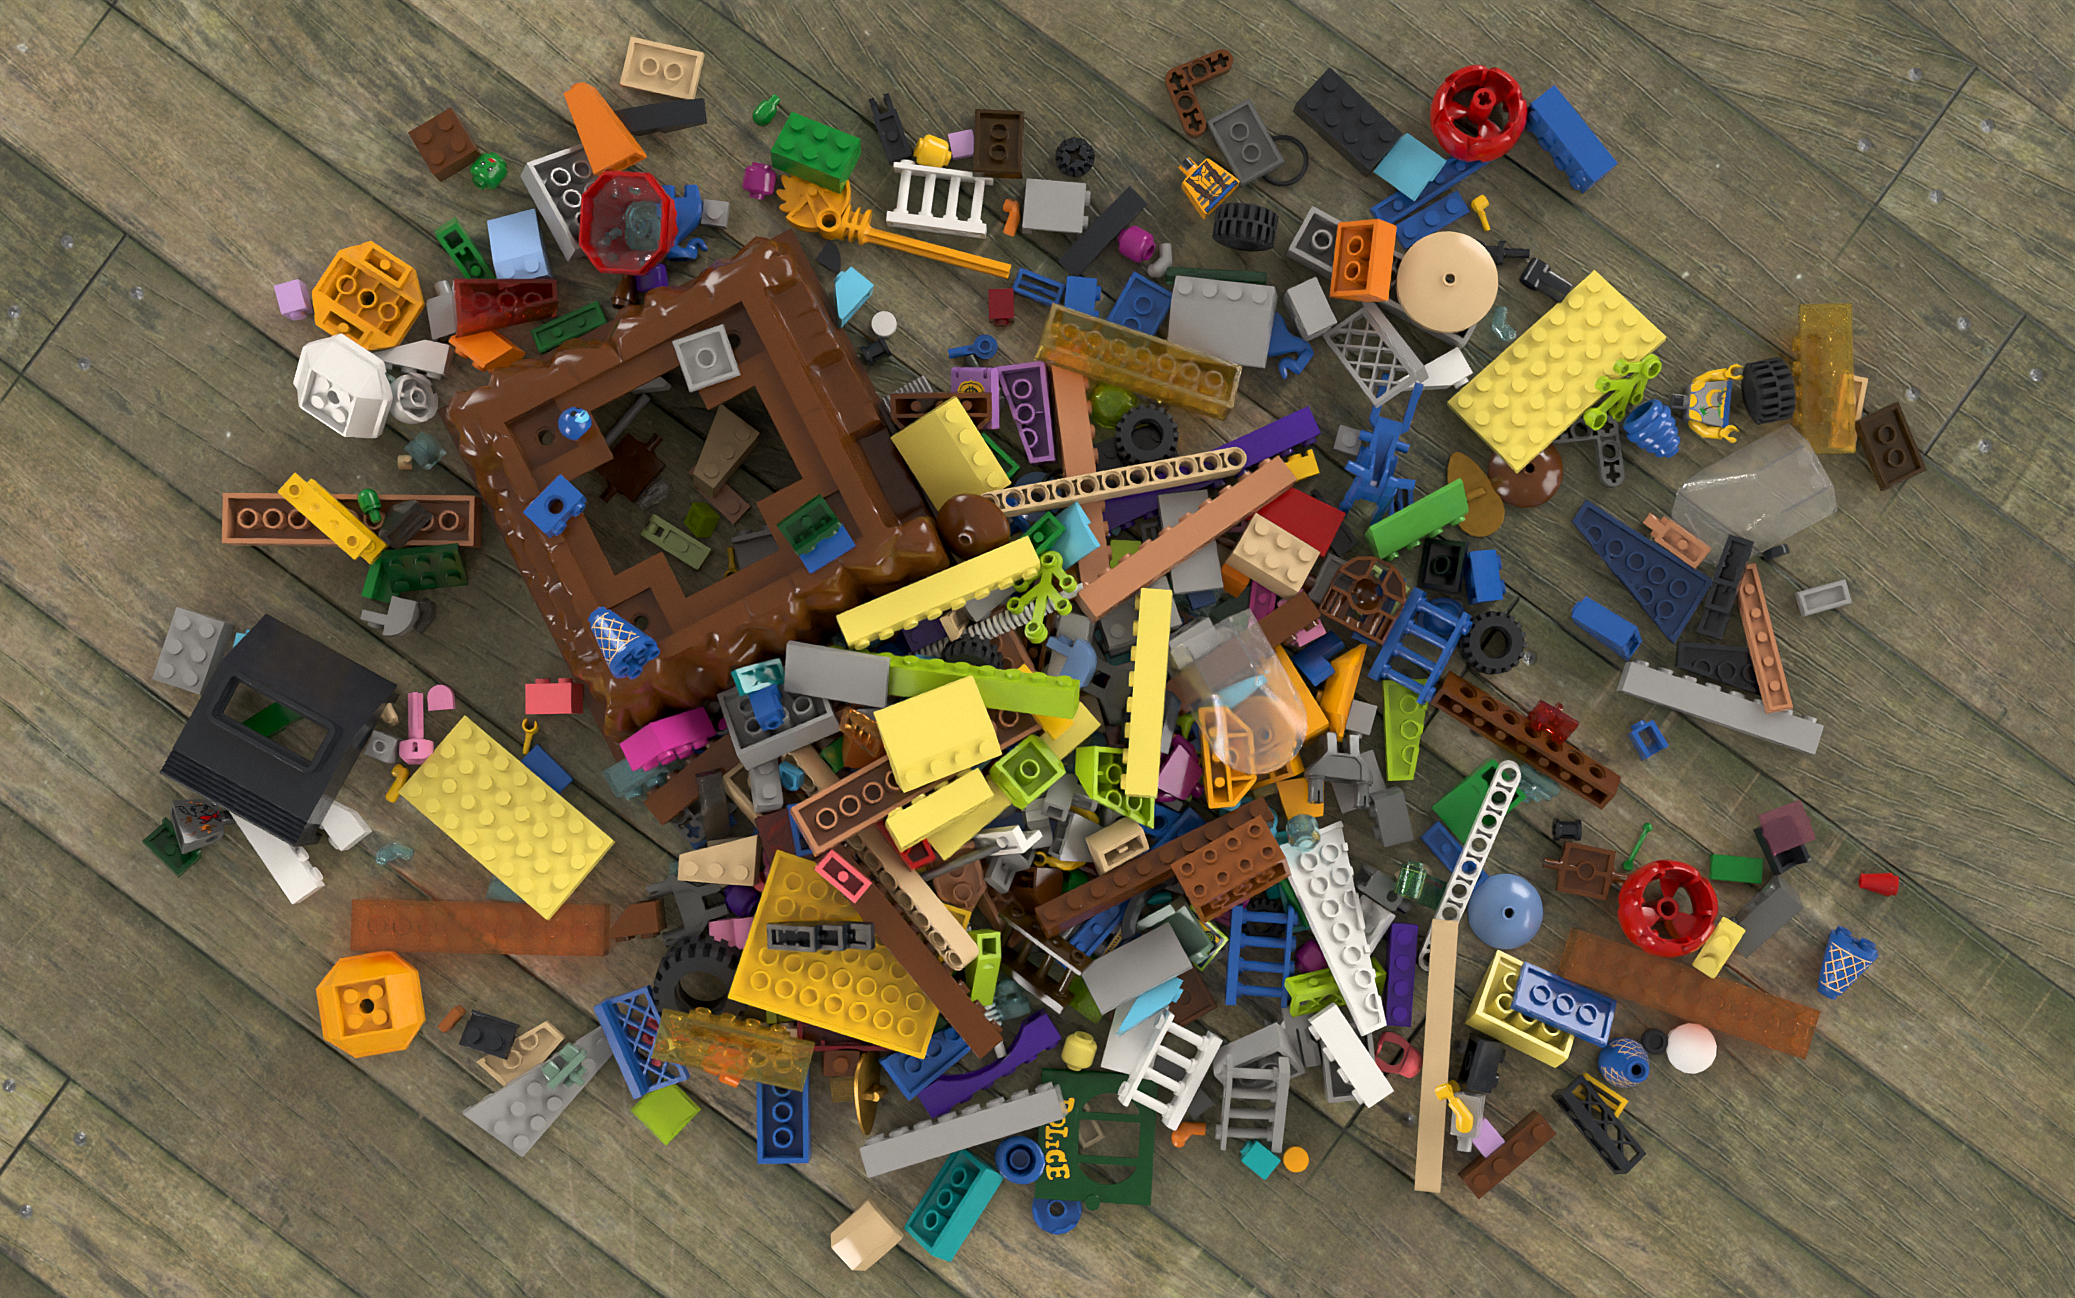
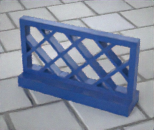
M650 985L616 997L605 998L593 1007L633 1099L691 1077L668 1024L661 1018L662 1011L658 1012L654 1005L656 1000L653 998V990ZM645 993L648 1000L647 1008L636 1003L640 994ZM618 1002L629 1006L627 1015L620 1012L617 1005ZM634 1009L645 1014L642 1023L631 1018ZM649 1017L657 1021L659 1025L657 1031L646 1026ZM629 1024L640 1029L637 1038L630 1035L628 1030ZM644 1032L655 1037L652 1046L641 1041ZM659 1040L667 1043L669 1048L668 1054L656 1049ZM639 1047L650 1052L647 1061L640 1057L638 1053ZM654 1055L665 1060L662 1069L651 1064ZM669 1063L677 1066L680 1075L674 1076L667 1072ZM649 1070L660 1075L657 1083L652 1084L648 1075Z

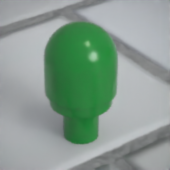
M772 94L768 101L763 100L755 108L752 119L756 125L761 127L767 126L776 116L777 109L775 107L781 101L777 95Z
M370 488L361 490L357 500L362 512L370 516L372 523L382 521L379 513L382 507L378 494Z

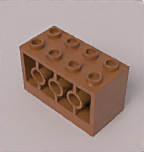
M1261 815L1170 865L1202 924L1292 875L1283 851Z

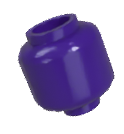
M661 263L654 267L648 275H635L637 290L641 293H646L660 286H669L666 267Z
M730 884L724 892L726 896L724 903L737 916L745 918L755 915L761 898L760 891H757L753 886Z

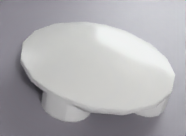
M1687 1023L1669 1032L1666 1052L1673 1067L1684 1073L1695 1074L1704 1071L1712 1064L1716 1056L1717 1045L1714 1036L1707 1028L1699 1024Z

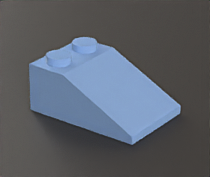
M535 208L487 221L493 264L499 287L504 292L508 293L554 281Z

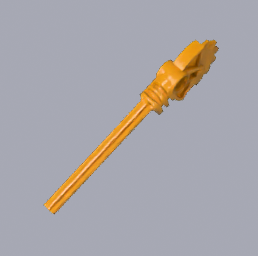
M786 175L781 176L785 190L778 189L776 193L785 203L781 204L779 209L789 213L785 217L786 222L798 230L819 232L822 238L826 240L838 239L843 241L848 237V242L852 243L855 239H858V244L861 246L869 242L1005 279L1009 277L1010 264L872 228L870 226L872 210L868 209L865 214H861V207H858L856 212L852 211L849 180H847L841 194H838L791 175V178ZM827 221H834L836 223L831 228L824 226V223Z

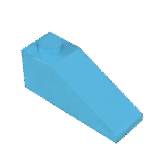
M1174 977L1138 996L1116 1035L1122 1036L1167 1008L1171 1001L1176 1003L1183 992L1179 988L1183 980Z

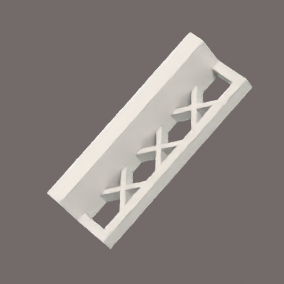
M1019 825L982 829L972 839L975 842L976 849L996 841L1001 848L1008 845L1007 848L989 855L996 856L1024 853L1043 836L1040 830L1021 831Z

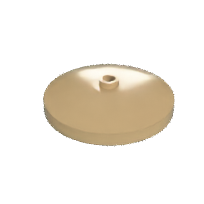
M1437 232L1418 240L1403 256L1396 274V292L1404 312L1417 325L1436 333H1456L1478 323L1492 307L1498 290L1497 269L1489 252L1475 239L1458 232ZM1448 276L1449 279L1453 280V283H1447L1445 277Z

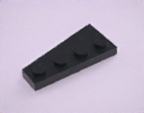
M1677 642L1675 667L1761 696L1749 647Z

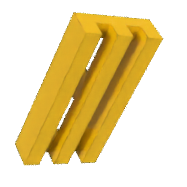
M1584 1072L1582 1075L1587 1081L1589 1080L1620 1101L1617 1106L1597 1092L1606 1105L1615 1110L1614 1114L1618 1118L1628 1100ZM1579 1084L1572 1092L1576 1097L1585 1101V1096L1580 1093L1583 1087ZM1591 1105V1107L1601 1113V1109L1597 1105Z

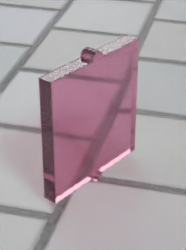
M1801 800L1757 815L1764 831L1762 836L1767 839L1773 855L1816 839L1810 825L1811 818L1807 817Z

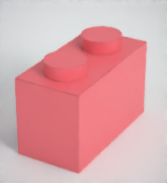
M558 678V683H551V679H535V684H525L526 714H583V684L573 683V678Z
M833 848L829 849L814 867L816 872L854 903L872 884L868 877Z

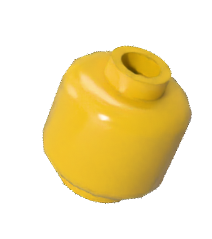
M926 135L924 138L918 139L913 156L916 157L918 165L942 168L943 165L948 166L952 152L948 151L949 145L946 140Z

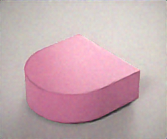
M436 685L430 689L427 696L428 711L456 709L455 695L450 687Z

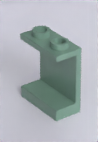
M1182 895L1145 914L1137 921L1136 927L1139 932L1148 927L1154 930L1169 922L1190 963L1194 961L1195 964L1204 961L1209 957L1207 952L1214 947Z

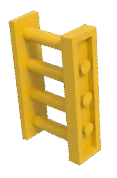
M294 473L279 489L278 493L354 560L361 556L369 564H373L380 557L381 551H385L389 545L314 479L306 482L297 473Z

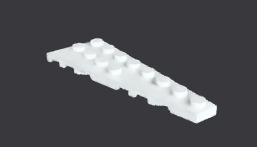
M1342 821L1319 829L1316 833L1312 832L1283 844L1280 848L1287 859L1292 874L1288 877L1360 1035L1364 1036L1387 1024L1381 997L1378 996L1376 988L1375 969H1372L1369 955L1371 952L1370 946L1366 942L1364 918L1359 895L1355 891L1352 875H1354L1352 866L1350 867L1348 859V845L1345 843L1342 831L1344 826Z

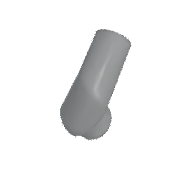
M1170 243L1159 245L1160 258L1154 264L1148 266L1147 271L1150 277L1160 278L1171 269L1172 249Z

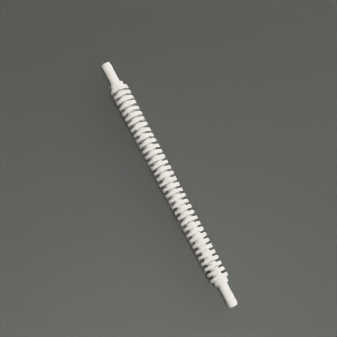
M1083 583L1077 584V588L1071 593L1064 591L1058 593L1062 598L1069 600L1076 597L1077 593L1084 589ZM1049 597L1044 616L1047 615V611L1052 613L1053 608L1057 611L1054 606L1055 604ZM1035 600L1032 601L1018 615H1013L1009 610H1005V615L1001 612L999 617L994 615L993 620L991 617L987 618V623L983 620L980 624L971 625L963 631L960 637L962 638L964 634L969 633L970 637L978 634L983 640L985 636L991 640L993 638L992 635L997 637L999 634H1004L1005 631H1011V628L1016 629L1017 625L1018 627L1023 626V622L1027 624L1029 620H1032L1036 602ZM948 636L944 637V640L940 639L938 642L936 641L932 645L929 644L926 648L918 649L914 653L910 652L908 655L921 654L940 658L942 650L950 638Z

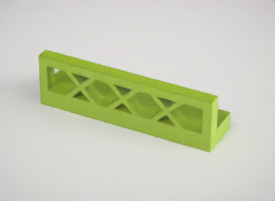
M1372 957L1370 960L1372 969H1375V983L1378 996H1382L1387 973L1377 959ZM1330 968L1285 978L1284 987L1292 997L1289 1011L1292 1017L1320 1011L1332 1002L1337 1007L1346 1005ZM1332 994L1327 1000L1321 1001L1325 996ZM1309 1000L1305 1005L1299 1006L1300 1002Z

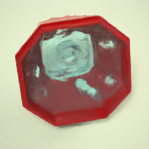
M606 170L582 194L579 246L600 273L648 275L654 267L663 262L665 256L674 247V241L679 232L676 225L677 211L674 200L666 193L651 173Z

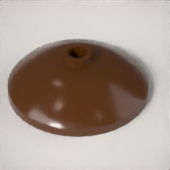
M1549 444L1528 463L1533 467L1532 473L1526 472L1525 467L1516 473L1494 451L1492 452L1488 462V479L1501 500L1514 507L1531 508L1545 503L1554 496L1562 482L1563 464L1557 449L1552 444Z
M970 493L955 495L943 504L937 515V530L942 542L950 552L964 561L978 557L1010 542V526L1004 513L992 501L980 495Z

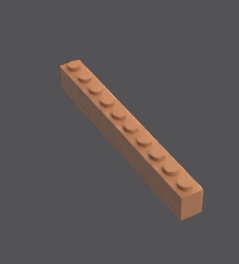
M1079 345L1051 347L1047 353V362L1063 478L1095 473V464L1098 463L1099 458L1097 448L1093 449L1092 440L1095 439V428L1089 422V416L1092 415L1091 401H1086L1085 392H1088L1089 387L1088 379L1083 377L1082 368H1085L1084 353H1080ZM1080 485L1083 492H1092V488L1089 485ZM1105 500L1079 504L1091 522L1088 527L1101 546L1075 564L1078 584L1087 581L1094 582L1099 578L1097 575L1101 571L1110 567L1109 561L1112 560V550L1110 545H1106L1105 536L1109 535L1107 521H1103L1102 512H1105Z
M1278 455L1273 460L1270 458L1265 459L1257 466L1258 470L1252 474L1250 471L1243 474L1238 479L1239 483L1233 487L1230 484L1219 491V496L1213 501L1211 498H1208L1198 506V511L1193 514L1191 512L1186 513L1178 520L1179 524L1173 528L1169 525L1158 534L1160 537L1154 541L1148 539L1138 547V552L1133 555L1131 553L1124 555L1118 561L1119 565L1113 569L1110 567L1105 568L1097 575L1099 577L1092 583L1090 581L1083 583L1084 589L1077 593L1075 602L1090 622L1094 624L1138 594L1141 588L1148 587L1292 488L1297 478Z

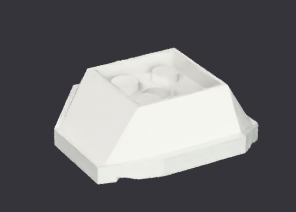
M342 333L330 338L309 342L302 348L293 381L298 392L299 407L344 437H379L383 432L393 400L391 387L385 375L384 361Z

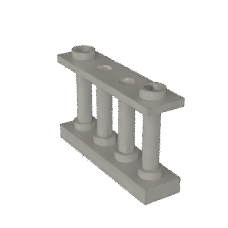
M1227 1054L1226 1065H1221V1080H1224L1221 1123L1216 1124L1215 1139L1220 1140L1221 1150H1226L1227 1137L1266 1139V1142H1270L1271 1152L1282 1153L1290 1081L1289 1057L1278 1056L1277 1067H1273V1069L1233 1068L1232 1054ZM1232 1079L1272 1080V1082H1275V1087L1270 1089L1232 1088ZM1231 1098L1266 1099L1273 1102V1107H1268V1109L1230 1107ZM1229 1118L1268 1119V1122H1271V1126H1266V1129L1228 1127Z

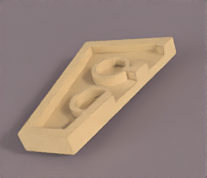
M547 1020L516 1038L507 1060L488 1054L476 1062L505 1087L511 1080L539 1063H544L566 1037Z

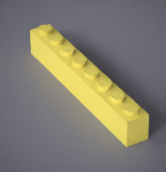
M1026 536L836 615V619L849 650L854 648L861 650L869 646L871 641L878 638L880 640L890 638L897 630L902 628L909 630L917 626L921 620L926 618L928 620L935 619L941 616L943 611L950 608L952 610L959 609L965 606L966 602L971 599H983L990 594V591L998 588L1000 590L1007 589L1014 584V581L1022 578L1024 580L1031 579L1040 571V561L1029 537Z
M1141 588V595H1136L1135 610L1139 611V620H1134L1133 636H1137V646H1132L1131 661H1135V671H1130L1129 687H1133V697H1128L1127 712H1131V722H1126L1125 738H1129V748H1124L1123 764H1127V773L1121 775V789L1125 790L1126 796L1157 798L1172 590Z
M1082 702L1079 703L1074 719H1071L1074 724L1053 741L1046 732L1039 737L1061 761L1101 727V724ZM990 774L985 780L994 794L991 801L927 837L928 842L945 861L1012 804L1003 791L992 781Z

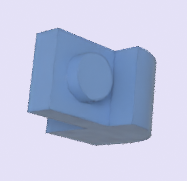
M1062 634L1059 637L1050 636L1046 646L1068 657L1059 676L1066 675L1072 677V679L1080 680V687H1088L1097 667V656L1092 645L1085 639H1077L1073 645L1074 640Z

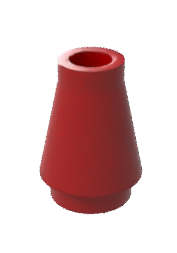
M1892 872L1860 873L1859 888L1886 897H1890V895L1896 896L1898 892L1899 877L1893 875Z

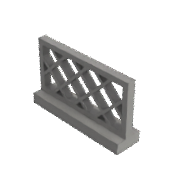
M1362 302L1363 308L1326 332L1322 337L1377 409L1416 381L1422 383L1429 376L1425 366L1374 302ZM1362 317L1366 319L1367 325L1365 330L1353 329L1355 322ZM1338 334H1347L1345 344H1335L1331 339ZM1351 336H1364L1362 346L1349 345ZM1368 337H1380L1379 347L1367 346ZM1348 350L1360 351L1358 362L1347 361ZM1365 352L1377 353L1375 363L1363 362ZM1382 353L1393 354V363L1380 364ZM1361 368L1373 369L1371 379L1360 378ZM1378 369L1391 370L1388 381L1376 380ZM1396 371H1406L1409 375L1402 382L1393 381ZM1374 386H1387L1386 393L1376 399L1373 395Z

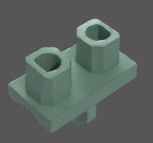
M568 1042L558 1052L566 1063L559 1067L550 1059L541 1069L544 1076L549 1080L547 1085L553 1090L568 1075L569 1078L564 1082L566 1087L570 1088L574 1083L582 1086L585 1083L582 1075L587 1071V1068L584 1065H581L577 1070L575 1068L586 1058L585 1055L588 1052L583 1047L579 1050Z

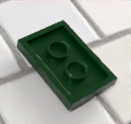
M458 543L381 551V560L392 593L468 585V575Z

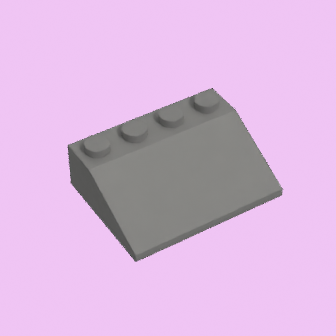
M579 144L526 163L520 175L567 262L586 256L579 246L581 197L599 177L592 171L583 144ZM618 189L613 190L611 195L615 196L620 192ZM630 209L627 233L639 227ZM616 228L611 232L606 231L605 237H603L598 246L602 248L618 238L621 234L620 230Z
M1176 276L1171 299L1166 355L1168 357L1265 368L1278 300L1275 287Z
M784 685L777 686L782 694L780 702L786 716L783 718L784 724H781L778 728L763 731L755 718L748 695L740 697L737 687L717 694L736 754L746 770L841 731L842 729L831 700L784 691Z

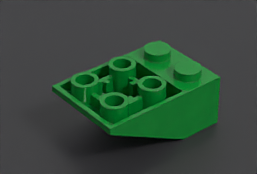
M1487 758L1431 807L1463 845H1465L1499 766L1493 758ZM1503 770L1502 777L1508 780L1511 779ZM1518 786L1506 814L1526 798V795ZM1496 791L1491 798L1493 801L1500 803L1505 800L1506 795L1502 791ZM1490 814L1482 818V823L1487 826L1493 825L1496 822L1495 816Z

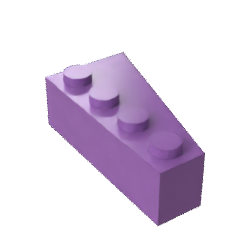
M1036 361L995 367L998 369L1002 389L1010 406L1030 464L1034 467L1059 464L1048 365L1045 361Z

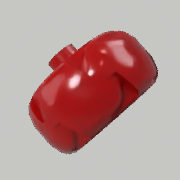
M1469 65L1450 74L1438 87L1431 103L1429 119L1433 135L1438 139L1440 147L1446 153L1464 162L1481 160L1482 163L1505 155L1515 146L1525 128L1528 109L1520 85L1509 73L1497 67L1488 69L1483 65ZM1475 90L1469 108L1453 101L1456 94ZM1501 102L1504 112H1508V122L1503 131L1488 120L1493 107ZM1467 116L1472 124L1478 125V135L1476 138L1458 130L1453 125L1454 120Z
M1671 859L1650 862L1634 870L1620 889L1618 896L1620 907L1617 911L1620 926L1633 944L1639 946L1650 955L1672 958L1692 953L1702 947L1715 930L1714 920L1718 914V900L1714 888L1708 879L1702 877L1696 868L1687 863ZM1659 879L1664 898L1645 903V898L1642 897L1645 887L1652 881ZM1678 888H1684L1692 904L1693 913L1679 912L1678 903L1673 899ZM1672 920L1677 933L1681 937L1663 939L1658 937L1659 932L1650 928L1655 923Z

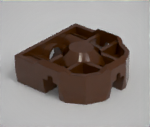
M1377 556L1354 557L1337 569L1317 610L1320 614L1384 646L1406 604V582L1394 565L1383 561ZM1376 562L1389 568L1383 581L1369 575ZM1339 573L1353 579L1347 592L1334 586ZM1378 585L1382 589L1383 596H1377L1375 588ZM1337 593H1339L1340 595L1331 612L1328 613ZM1351 594H1357L1358 603L1354 604ZM1387 597L1400 603L1395 616L1381 610ZM1349 606L1357 613L1368 615L1364 623L1345 615ZM1384 616L1385 619L1383 620L1376 636L1374 637L1373 635Z

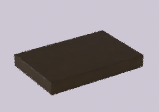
M975 109L973 177L1023 178L1025 111Z
M1899 401L1893 402L1852 422L1880 491L1887 490L1926 471Z

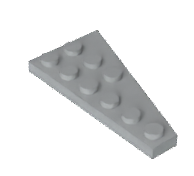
M599 1026L573 1044L579 1050L583 1047L588 1052L585 1055L586 1058L575 1068L577 1070L581 1065L587 1068V1071L582 1075L585 1080L582 1086L574 1083L570 1088L566 1087L564 1082L569 1078L567 1075L552 1090L547 1085L549 1080L541 1071L542 1067L549 1061L547 1060L511 1080L497 1092L485 1096L482 1101L474 1106L464 1109L463 1115L523 1157L613 1054L602 1027ZM558 1052L550 1058L559 1067L566 1063Z

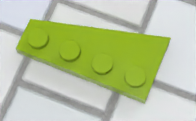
M1428 679L1412 680L1425 686ZM1393 680L1382 681L1386 781L1413 780L1428 702L1425 705L1416 702L1419 694Z

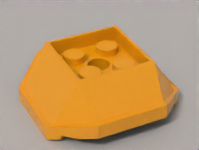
M372 241L339 250L312 290L315 325L332 336L342 333L369 352L399 347L425 307L416 270ZM374 294V302L371 305H366V298Z
M393 949L340 958L316 988L323 1038L354 1058L408 1049L426 1021L418 970L401 958ZM366 999H370L374 1003L372 1012L368 1011L365 1007Z

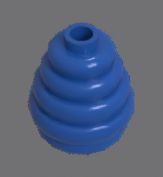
M1658 399L1644 402L1624 420L1622 427L1627 432V438L1631 442L1636 443L1639 448L1645 449L1649 453H1654L1659 458L1664 456L1670 458L1679 451L1680 437L1677 435L1678 428L1675 426V419L1671 416L1670 408L1662 404Z

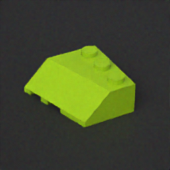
M1098 746L1076 747L1075 774L1089 798L1150 829H1154L1155 798L1126 796L1125 790L1121 789V775L1127 773V764H1123L1124 749Z

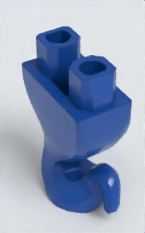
M661 185L674 200L677 211L676 225L679 231L674 241V247L666 256L670 261L675 262L694 261L697 258L699 247L704 252L708 251L705 242L701 238H693L688 242L686 248H680L679 243L693 232L701 222L704 202L700 197L699 187L697 185H685L684 197H676L675 186ZM657 202V210L660 217L662 215V203Z
M1275 311L1267 357L1288 353H1296L1298 355L1296 360L1286 357L1279 362V372L1282 378L1286 379V369L1288 368L1294 374L1299 375L1314 355V351L1308 342L1292 335L1287 330L1283 317Z

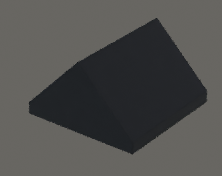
M1425 538L1417 587L1449 594L1459 593L1462 586L1469 542Z

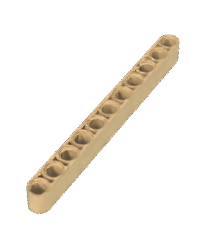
M1231 447L983 493L980 496L992 501L1000 508L1005 517L1009 518L1068 507L1077 501L1079 504L1234 476L1241 471L1247 458L1242 449ZM1228 458H1235L1238 466L1231 465L1228 462ZM1203 462H1210L1214 466V470H1207ZM1179 467H1187L1190 471V474H1182L1179 470ZM1154 472H1163L1166 479H1158ZM1130 476H1138L1141 479V483H1133ZM1113 480L1117 488H1109L1105 481ZM1080 485H1089L1092 488V492H1083ZM1056 490H1065L1068 494V497H1059L1056 494ZM1031 494H1040L1043 498V501H1033L1031 498ZM1006 499H1016L1018 506H1009L1006 503Z
M811 744L781 756L782 762L786 760L804 771V784L801 788L809 797L840 781ZM873 825L845 840L952 969L962 970L978 956L979 949L973 939L916 871L911 872Z
M1432 919L1415 1191L1440 1193L1447 1098L1440 1101L1434 1090L1437 1086L1448 1083L1458 921Z

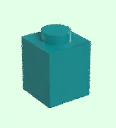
M1256 1138L1252 1141L1247 1140L1239 1151L1242 1153L1239 1156L1241 1161L1264 1180L1267 1179L1281 1161L1278 1155L1271 1152L1267 1146Z

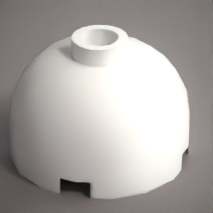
M418 373L403 375L390 384L393 400L389 410L393 417L407 424L422 423L432 418L438 408L437 393L433 394L430 387L433 385L431 381Z

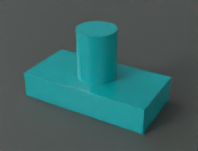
M780 658L735 669L731 673L740 697L772 684L777 686L784 685L785 671Z

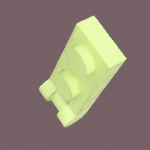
M652 514L649 519L651 521L646 529L642 530L640 535L700 571L712 549L657 515ZM659 526L665 529L660 538L654 535Z

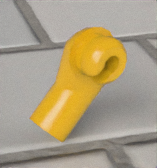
M397 764L392 769L391 774L396 779L385 795V798L392 803H395L400 797L398 791L405 785L410 774L408 768H404L401 764Z

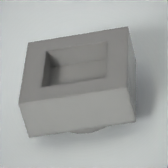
M704 199L701 219L702 226L727 229L730 203Z
M1340 425L1332 450L1356 457L1362 441L1358 439L1360 430Z

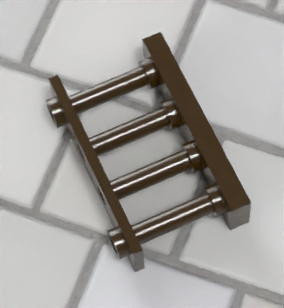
M1012 901L998 914V917L1006 922L1000 935L1001 961L999 970L1061 1014L1073 1002L1076 996L1068 990L1075 974L1080 976L1092 965L1094 960L1058 934L1047 939L1037 919ZM1014 929L1026 936V940L1019 953L1007 946ZM1034 944L1047 952L1039 968L1027 960ZM1055 958L1067 966L1060 983L1048 975Z

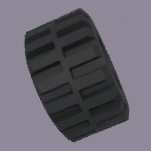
M1226 203L1219 205L1216 209L1212 239L1223 246L1237 250L1255 252L1270 250L1274 247L1279 216L1267 208L1253 204Z
M1775 357L1745 364L1742 372L1744 378L1741 380V389L1746 410L1752 421L1757 425L1790 419L1795 409V387L1791 372L1782 358Z
M1140 404L1137 408H1130L1128 413L1122 415L1116 427L1115 446L1118 449L1119 456L1123 457L1127 465H1138L1172 458L1179 439L1177 423L1173 421V416L1170 413L1167 414L1162 407L1160 409L1156 408L1155 404H1150V406ZM1142 424L1155 426L1162 436L1160 445L1151 451L1137 448L1132 442L1133 430Z
M1489 611L1470 619L1473 622L1467 635L1462 634L1460 638L1461 643L1459 644V649H1462L1463 652L1461 656L1467 660L1466 664L1470 668L1473 667L1478 673L1492 675L1508 672L1520 663V658H1523L1525 655L1523 650L1527 648V642H1524V637L1527 636L1521 630V627H1523L1521 623L1515 621V617L1512 615L1508 616L1502 611ZM1489 628L1497 629L1505 638L1504 652L1497 658L1486 656L1480 647L1481 634Z
M967 633L962 638L959 637L953 641L949 640L939 658L947 663L966 662L979 667L990 665L995 667V669L1003 670L1004 668L1003 656L1001 652H997V645L995 643L991 645L990 639L985 637L983 640L978 634L970 637V634Z

